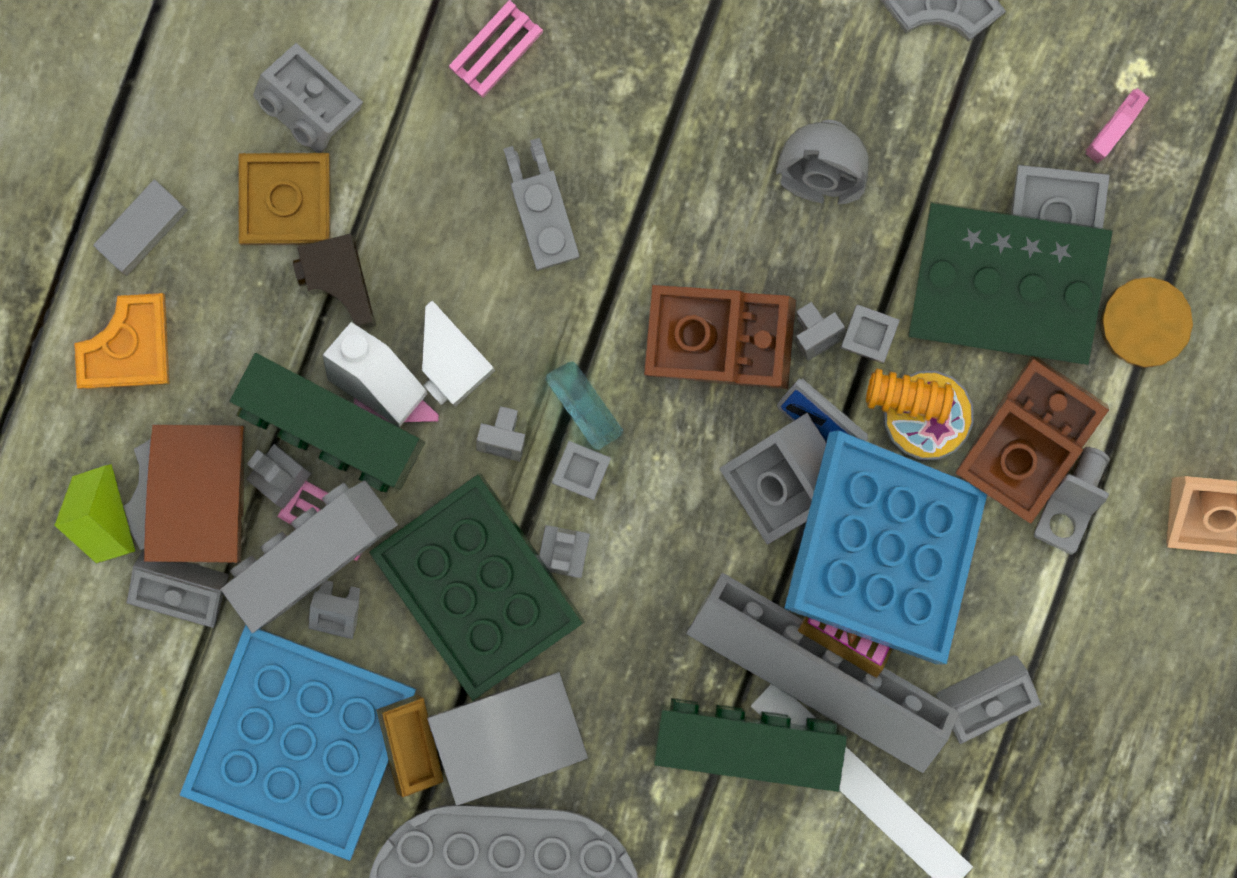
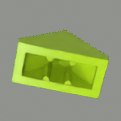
M112 464L72 476L54 526L95 563H101L136 552Z

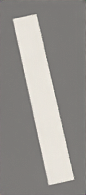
M772 684L751 705L760 715L761 711L787 714L788 717H791V724L806 725V718H815L794 697ZM847 747L845 748L840 791L932 878H964L973 866Z

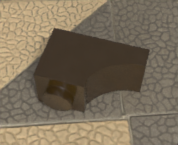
M346 234L297 247L300 259L293 260V266L299 286L307 285V289L312 295L323 293L338 299L347 308L353 323L361 329L376 326L354 237L351 234Z

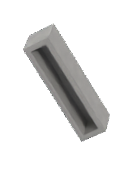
M366 480L350 489L346 483H342L322 498L326 504L319 512L314 507L307 510L291 522L295 531L287 537L283 531L260 547L265 553L262 557L255 560L252 555L230 571L234 579L223 586L221 591L251 633L277 619L398 526Z

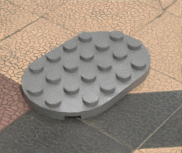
M456 804L426 810L402 824L382 846L374 861L369 878H638L631 857L621 842L603 825L582 814L550 808L471 804L456 806Z

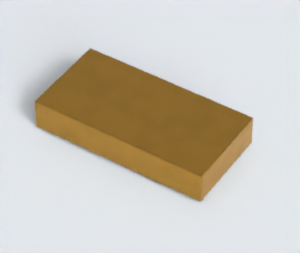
M417 694L376 709L397 794L401 797H406L444 782L432 731L427 719L428 714L424 698Z

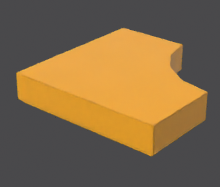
M165 294L117 296L115 314L107 327L92 339L74 343L77 389L170 384Z

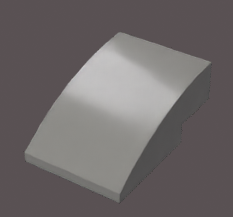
M560 672L500 691L427 718L456 806L588 759Z

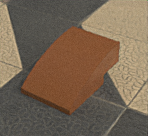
M652 285L644 375L708 383L788 389L796 299L786 295L744 293L738 290Z
M1031 356L979 433L955 473L1031 524L1083 452V446L1108 413V404L1038 357Z
M152 425L146 495L144 562H241L242 517H244L245 426Z

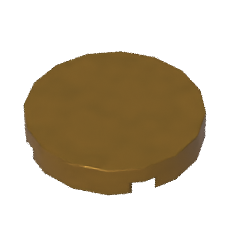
M1153 277L1133 279L1115 289L1108 298L1100 319L1102 337L1111 353L1120 360L1140 368L1161 366L1179 356L1188 344L1193 328L1191 307L1183 293L1168 281Z

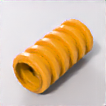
M876 368L870 377L866 403L869 409H874L877 405L881 406L883 412H888L891 408L895 409L897 415L909 412V417L911 418L923 415L924 421L937 418L938 424H944L951 412L954 390L951 384L946 383L944 387H939L937 381L932 380L930 384H926L925 380L920 377L916 381H912L910 375L904 374L902 378H898L896 372L890 371L888 375H884L882 369Z

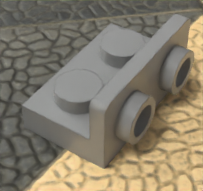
M297 43L260 75L253 94L265 113L277 117L291 130L299 143L309 146L316 153H321L326 149L330 138L360 111L363 104L361 99Z

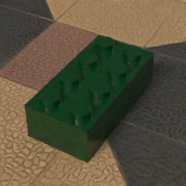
M256 352L229 402L240 407L236 416L267 430L270 423L280 428L277 435L278 438L307 451L310 444L321 450L318 459L347 472L350 465L359 469L362 473L358 480L362 482L366 480L369 486L385 493L388 492L390 486L401 490L426 443L420 438Z
M671 698L670 706L660 705L653 754L654 766L834 792L840 791L847 736L840 730H837V724H834L833 721L806 718V725L791 724V717H788L787 714L761 711L760 719L745 717L743 708L718 704L716 705L715 712L699 710L700 704L697 701Z

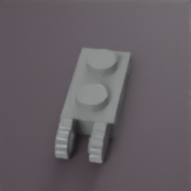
M537 138L530 140V150L533 160L537 162L540 175L523 179L517 151L514 150L513 146L503 150L513 183H510L532 257L536 270L540 271L579 259L580 256L554 171H550L541 140Z

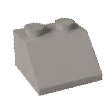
M808 413L719 468L767 545L807 521L826 447L825 440Z

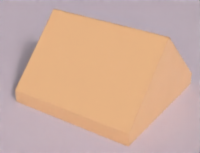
M1190 476L1172 478L1167 548L1237 554V481Z

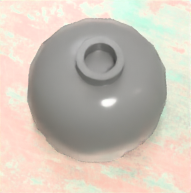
M824 120L800 127L789 137L780 153L776 174H782L780 182L782 186L798 197L812 202L823 203V195L839 197L837 204H847L858 200L865 192L869 158L865 145L854 132L838 121Z

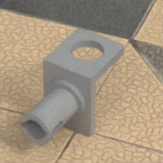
M1085 447L1073 475H1067L1048 499L1034 531L1035 538L1070 555L1077 551L1091 515L1106 502L1109 495L1106 491L1097 488L1105 467L1110 461L1106 453L1092 447ZM1063 514L1069 517L1074 526L1073 534L1067 538L1056 536L1050 528L1052 516Z

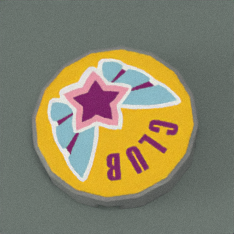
M918 371L911 374L912 381H916L920 377L925 380L926 384H930L933 380L938 382L939 387H944L946 383L952 385L954 398L948 420L944 424H938L937 418L924 421L923 415L911 418L909 417V412L897 415L895 409L890 408L888 412L883 414V427L890 442L904 455L919 460H939L956 452L968 439L974 423L973 404L966 389L952 376L939 371Z

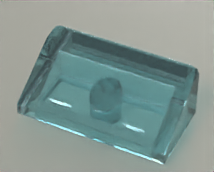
M568 362L546 375L545 380L595 451H601L622 436L623 429L575 362Z

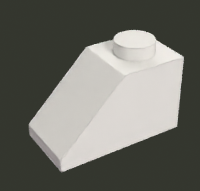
M433 301L425 306L422 371L429 380L423 386L441 405L449 400L456 407L494 373L495 369Z
M352 322L323 354L328 381L398 427L404 423L427 395V390L386 344Z

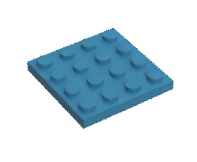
M829 432L784 609L928 662L947 664L987 494L969 482L844 432Z
M245 624L180 796L350 861L389 763L376 709L414 696L417 688L263 629L251 633Z

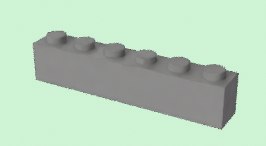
M721 573L698 610L686 633L687 635L893 755L900 761L924 773L947 743L959 711L886 668L883 669L877 678L868 674L798 632L797 630L803 621L801 618L726 574Z

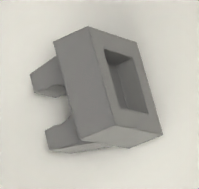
M812 302L796 311L798 315L797 320L804 330L796 336L797 344L807 361L844 339L845 326L835 312L823 319Z
M857 304L840 349L883 364L900 320Z
M500 406L495 426L481 423L476 440V451L520 462L525 445V434L514 432L518 411Z
M568 441L552 484L594 500L611 458Z
M274 444L267 454L259 450L254 453L247 462V465L253 471L246 480L273 503L284 509L312 473Z
M545 525L539 556L550 572L582 578L590 534Z
M326 580L321 585L319 591L314 592L310 605L309 629L353 639L358 620L360 588L351 586L348 596L341 598L332 595L333 582Z

